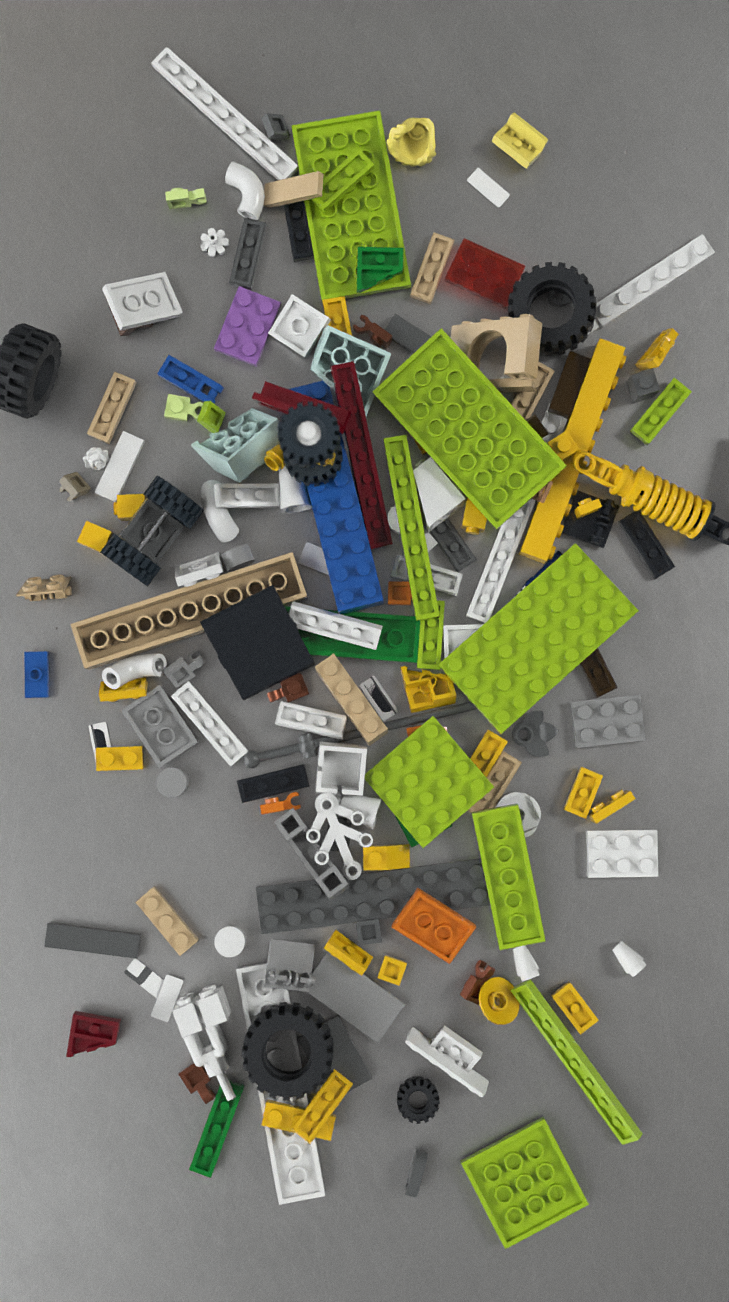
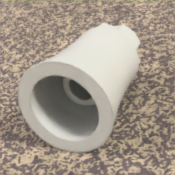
M285 465L283 469H279L280 474L278 475L281 497L280 512L295 514L310 510L312 505L308 497L306 485L302 481L300 483L297 482L294 476L291 477Z
M337 790V794L334 795L338 800V804L353 811H361L365 817L362 825L373 830L380 812L382 799L342 794L341 791ZM355 814L353 821L359 822L362 818L361 815Z

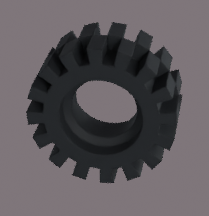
M414 1076L411 1077V1080L406 1079L404 1084L400 1085L399 1092H397V1105L404 1119L408 1118L411 1123L416 1121L417 1124H421V1121L426 1123L430 1117L432 1119L435 1117V1112H438L440 1099L436 1086L431 1083V1080H425L422 1076H419V1078ZM421 1091L427 1096V1103L424 1107L414 1108L410 1105L409 1097L413 1092Z

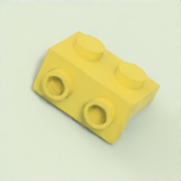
M512 113L507 123L494 135L491 142L527 169L541 155L548 142V138L516 113Z

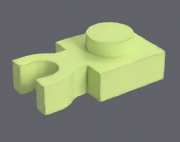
M173 188L171 191L165 192L169 209L192 207L191 204H207L204 188L193 191Z
M168 394L164 417L188 422V417L191 416L197 420L199 415L196 414V411L202 408L203 402L191 404L192 400L190 397Z

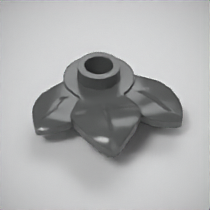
M532 711L525 716L523 723H519L514 727L512 737L518 745L525 746L531 755L547 756L549 755V750L546 742L557 735L558 729L552 724L543 722V711ZM521 730H526L528 733L525 739H522L519 735Z

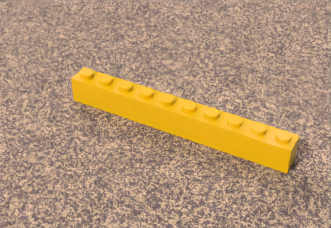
M601 338L595 346L575 406L564 432L566 430L569 432L579 447V451H587L589 453L592 452L595 440L592 439L594 432H599L603 423V419L600 418L602 410L607 411L611 398L608 397L610 389L614 390L619 377L615 376L618 368H623L627 357L623 355L626 347ZM575 454L563 461L567 467L551 480L553 484L545 502H537L518 555L543 564L547 559L551 560L556 550V547L553 546L555 538H560L564 525H561L563 516H568L572 506L568 502L571 495L575 496L580 483L576 482L578 475H583L572 465V458ZM585 456L579 459L578 464L580 468H586L588 462L584 461Z

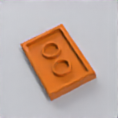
M417 888L392 923V928L450 964L476 929V924Z

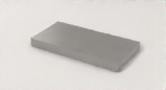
M328 951L311 974V976H315V984L310 986L308 993L376 1043L381 1040L405 1006L404 1002L367 975H359L338 958L332 956Z

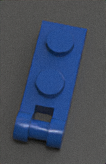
M168 355L157 373L162 379L203 403L204 401H211L215 404V398L224 389L219 383L171 355ZM205 385L210 388L207 395L202 392Z

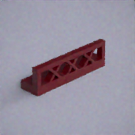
M266 381L261 394L254 392L252 399L259 405L286 415L291 406L294 409L297 408V403L302 402L303 406L307 405V401L313 402L314 406L320 403L325 410L327 408L330 409L332 415L336 417L340 434L344 433L351 415L349 410Z

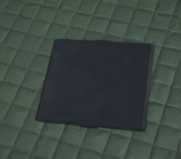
M274 585L200 621L201 626L218 654L220 663L228 672L243 700L316 665L298 632L297 624L290 617Z

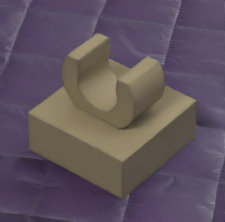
M78 472L64 475L59 480V483L62 485L59 491L61 493L67 491L70 494L67 498L68 502L86 495L91 490L90 486Z

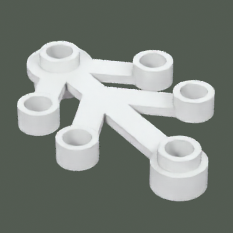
M322 793L315 800V808L318 812L312 827L306 832V838L309 842H318L320 839L319 831L327 817L330 827L320 850L315 853V861L319 865L326 864L329 860L328 853L334 840H336L344 861L342 867L344 876L350 880L357 879L361 875L362 869L360 864L353 860L344 836L358 841L362 847H370L373 843V838L367 832L362 833L339 823L336 814L349 818L357 826L364 822L365 817L361 811H353L339 805L336 796L332 793ZM326 800L331 802V807L328 809L322 807L323 802ZM355 814L361 815L362 818L359 822L353 821ZM315 831L318 836L316 839H310L309 833ZM369 836V843L363 844L361 842L362 837ZM320 853H324L326 855V859L324 861H319L317 859V856ZM353 866L356 867L357 871L355 874H349L348 869Z

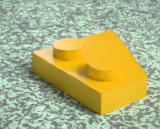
M673 328L663 330L635 363V366L640 371L659 367L669 350L674 346L679 334Z

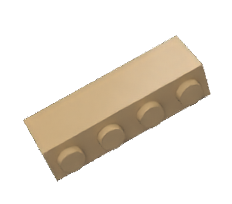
M334 654L315 666L319 677L369 746L388 734V728Z

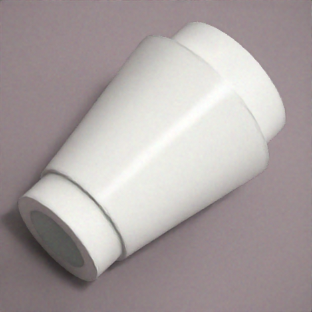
M623 941L612 949L626 974L629 973L634 977L646 966V963L643 961L644 958Z
M526 945L514 948L517 976H520L522 981L539 976L538 969L540 968Z

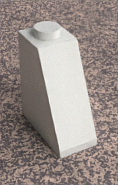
M431 457L426 461H419L413 467L420 512L425 530L428 533L463 507L466 500Z

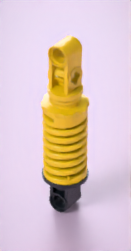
M578 451L573 456V467L589 476L590 479L608 487L610 494L620 496L621 506L630 507L633 504L632 508L634 511L641 510L642 515L646 516L649 514L650 519H656L658 523L664 522L666 527L672 526L674 531H679L680 534L687 536L691 541H697L702 534H705L725 545H729V538L723 539L722 537L723 531L729 528V522L713 515L716 507L715 502L701 499L699 495H693L691 491H685L683 487H678L675 483H670L667 479L654 475L651 471L645 469L644 466H640L636 471H633L626 464L620 467L587 451ZM583 456H588L590 459V463L586 468H580L578 464L579 459Z

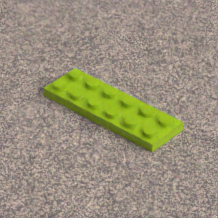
M518 803L472 812L499 949L504 950L545 942Z

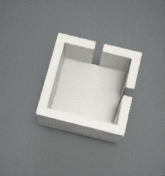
M319 742L318 766L321 767H317L316 792L337 794V785H341L342 794L363 796L367 756L366 745Z
M211 984L202 988V992L197 995L191 992L181 996L172 1012L183 1038L203 1030L201 1024L204 1022L206 1028L227 1021L232 1010L223 986L216 987L215 984Z

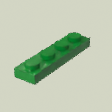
M231 1080L229 1082L236 1097L227 1101L221 1086H219L189 1168L190 1171L209 1178L213 1174L245 1085Z

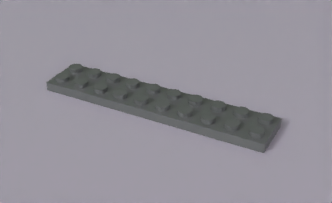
M481 858L361 873L354 880L343 876L349 884V888L332 901L329 900L315 879L256 887L261 934L355 923L356 921L377 918H394L399 915L417 888L452 910L490 905Z

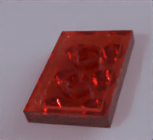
M464 238L444 281L506 309L509 304V294L513 292L512 287L516 281L520 280L526 266Z

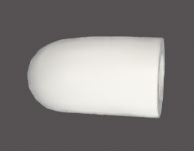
M233 161L227 169L225 183L238 188L242 192V201L237 212L247 219L258 221L265 199L263 184L252 170Z
M209 480L201 488L204 514L219 541L229 542L237 536L239 528L233 521L227 508H216L213 485L220 482Z
M160 653L131 656L105 668L102 678L109 688L117 689L125 683L138 678L163 676L165 674L163 669L167 667V661L163 654Z

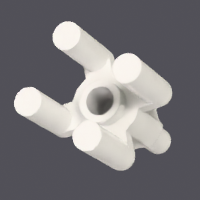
M217 1024L209 1028L205 1027L212 1043L206 1047L203 1046L197 1032L184 1037L197 1067L204 1065L209 1078L217 1077L227 1101L235 1098L236 1095L225 1073V1070L230 1068L225 1053L229 1050V1045L220 1025Z

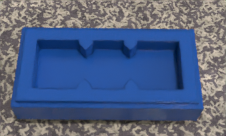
M24 652L25 698H50L49 652Z

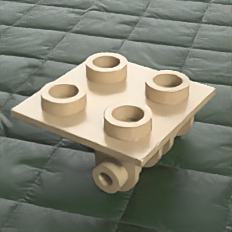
M59 574L51 576L50 579H41V577L28 578L16 596H24L25 600L29 599L30 602L42 599L47 600V594H49L52 600L54 599V593L55 599L67 598L69 595H72L71 586H67L71 577H64V575Z

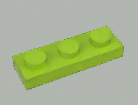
M360 148L357 149L323 179L322 197L311 200L324 213L374 169V163Z
M674 377L630 432L648 446L692 391Z
M437 600L439 617L420 621L417 669L440 670L438 665L441 662L445 601Z

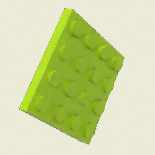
M434 716L428 719L370 769L364 778L422 848L428 845L494 788L492 783Z
M544 1117L460 1160L505 1249L589 1205Z

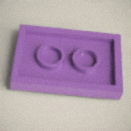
M239 286L214 350L257 367L270 335L268 332L275 323L281 308V302Z

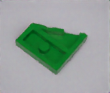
M358 247L357 293H361L402 274L404 248Z

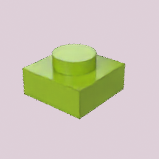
M204 401L197 422L210 432L217 433L226 412L213 402Z

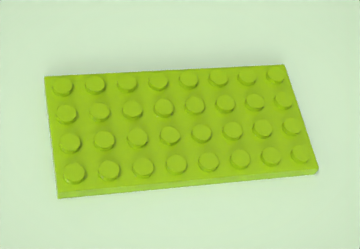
M380 110L291 125L300 175L319 171L323 173V179H325L359 148L374 163V169L324 213L311 199L304 200L321 301L345 296L346 299L411 288ZM358 247L404 248L403 273L368 290L357 293Z
M442 328L372 391L496 529L567 467Z
M575 543L440 662L438 666L493 727L502 734L639 610Z

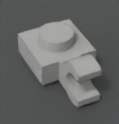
M195 649L188 655L186 661L180 657L163 669V671L178 689L194 678L196 675L193 671L203 666L206 662L200 652Z

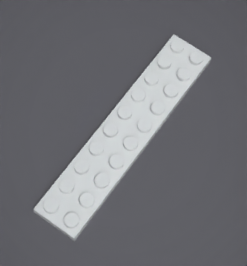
M267 962L238 967L236 969L247 1031L260 1012H265L268 1007L272 1005L274 1007L279 1006L282 1002H287V1005H291L289 990L264 987ZM294 1030L277 1031L267 1042L266 1056L271 1064L280 1070L296 1071L303 1067L297 1034ZM258 1090L262 1114H264L267 1099L307 1108L309 1105L308 1093L304 1094V1098L298 1100L295 1096L290 1097V1101H283L281 1096H276V1099L269 1097L270 1093L266 1091L261 1093ZM265 1126L279 1205L326 1196L316 1138L309 1144L296 1133Z

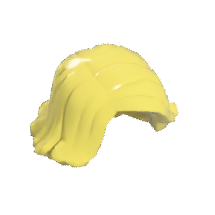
M413 117L406 119L402 124H397L396 127L390 130L389 139H387L388 152L395 157V161L401 162L404 166L422 167L427 163H431L433 157L436 156L433 122L429 118Z

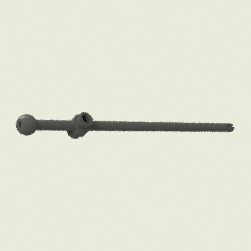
M470 701L384 722L388 731L426 722L432 716L439 719L476 710L477 708ZM357 729L346 731L343 740L327 736L313 739L312 733H306L298 736L300 742L297 744L260 753L249 750L243 757L246 767L255 768L262 761L302 752L304 759L317 756L316 749L319 748V742L340 743L361 738L362 736Z

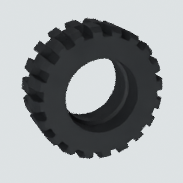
M545 262V267L533 266L531 273L525 271L521 275L520 282L516 281L512 287L513 292L509 294L508 316L512 318H518L521 314H530V307L533 301L550 290L567 295L573 302L574 312L567 323L555 328L542 326L539 353L545 352V356H552V353L558 352L560 356L565 354L567 349L575 350L578 348L579 342L583 343L587 339L588 333L592 331L596 317V297L594 296V288L592 284H588V278L584 273L579 275L578 269L574 266H571L570 269L566 268V263L559 262L558 266H552V262Z
M25 323L15 325L14 328L9 330V334L5 335L3 343L0 345L1 410L28 419L37 416L39 411L44 408L55 386L54 383L61 364V343L56 335Z
M282 1002L279 1006L274 1007L272 1005L265 1012H260L249 1026L243 1041L244 1071H248V1079L251 1083L255 1082L258 1085L257 1090L261 1093L264 1091L270 1093L269 1097L276 1099V1096H281L283 1101H290V1097L296 1096L298 1100L304 1098L306 1093L312 1094L316 1091L318 1085L324 1083L332 1067L334 1042L331 1037V1030L328 1024L324 1023V1018L320 1014L316 1015L309 1006L306 1008L301 1007V1003L294 1002L293 1005H287V1002ZM294 1030L305 1036L310 1044L311 1055L304 1067L296 1071H283L271 1064L266 1056V1045L269 1038L275 1032Z

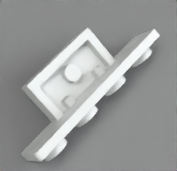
M445 1025L432 1040L412 1027L405 1041L412 1050L423 1055L432 1064L437 1065L448 1073L450 1077L465 1085L471 1092L476 1093L480 1097L486 1094L489 1081L472 1069L481 1059L482 1051Z

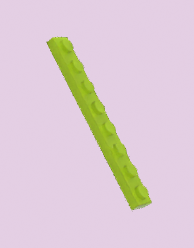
M401 435L384 438L383 443L416 621L436 618L440 615L407 436Z
M529 979L516 985L511 992L620 1143L624 1145L639 1140L643 1133L532 980Z

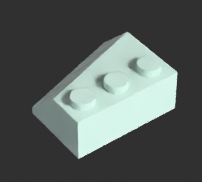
M328 325L322 332L310 370L335 391L330 366L354 361L365 415L367 416L375 396L372 391L379 386L391 353Z
M252 408L231 420L226 429L217 433L211 432L209 433V439L202 443L196 441L191 446L216 472L240 483L248 478L250 473L258 466L264 464L266 452L279 444L277 427L280 422L278 418Z

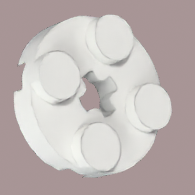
M508 793L500 798L495 808L518 803L519 810L523 811L521 820L526 838L537 829L541 818L540 807L534 798L525 793Z

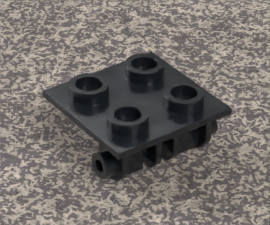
M577 490L571 503L570 512L564 522L562 533L604 549L619 505L614 504L615 501L606 498V500L599 498L602 507L598 511L577 519L574 510L579 506L578 502L590 497L592 501L598 499L595 496Z

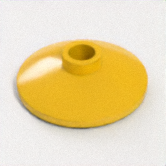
M493 977L484 982L479 992V1004L483 1014L489 1021L497 1025H506L517 1017L520 1003L511 992L514 986L508 980L501 977Z

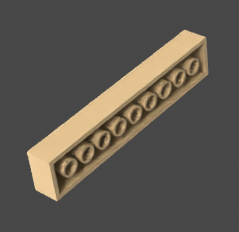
M293 552L70 624L84 669L91 670L205 633L200 621L271 585H274L284 606L291 605L292 602L308 599Z

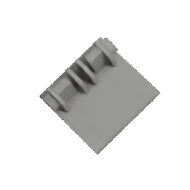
M271 939L264 987L309 992L310 986L315 984V976H311L315 944Z

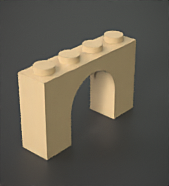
M521 314L518 318L504 316L500 317V320L494 321L491 319H481L477 323L464 321L461 325L452 326L451 339L478 369H480L481 356L486 346L494 339L504 337L507 345L504 374L515 380L537 378L542 323L534 319L533 315Z

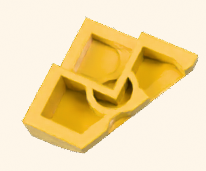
M408 666L400 667L411 713L456 703L457 695L453 682L446 674H433L427 670L418 672L408 670Z

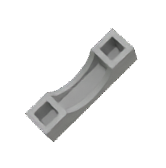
M293 808L274 821L279 831L330 901L349 888V884L330 859L324 865L316 863L314 856L321 847L317 842L311 843L307 840L306 832L308 828ZM309 833V838L315 839L313 835ZM320 853L317 856V859L319 861H324L326 859V855L324 853Z

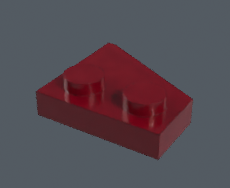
M75 1011L72 1017L66 1057L70 1058L84 1051L88 1053L100 1047L106 1048L116 1045L121 1019Z

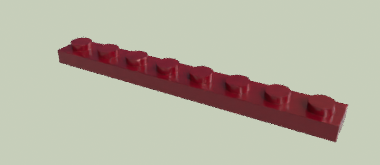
M352 361L333 365L330 368L338 406L351 412L344 434L370 548L374 549L391 545L393 543L355 363Z

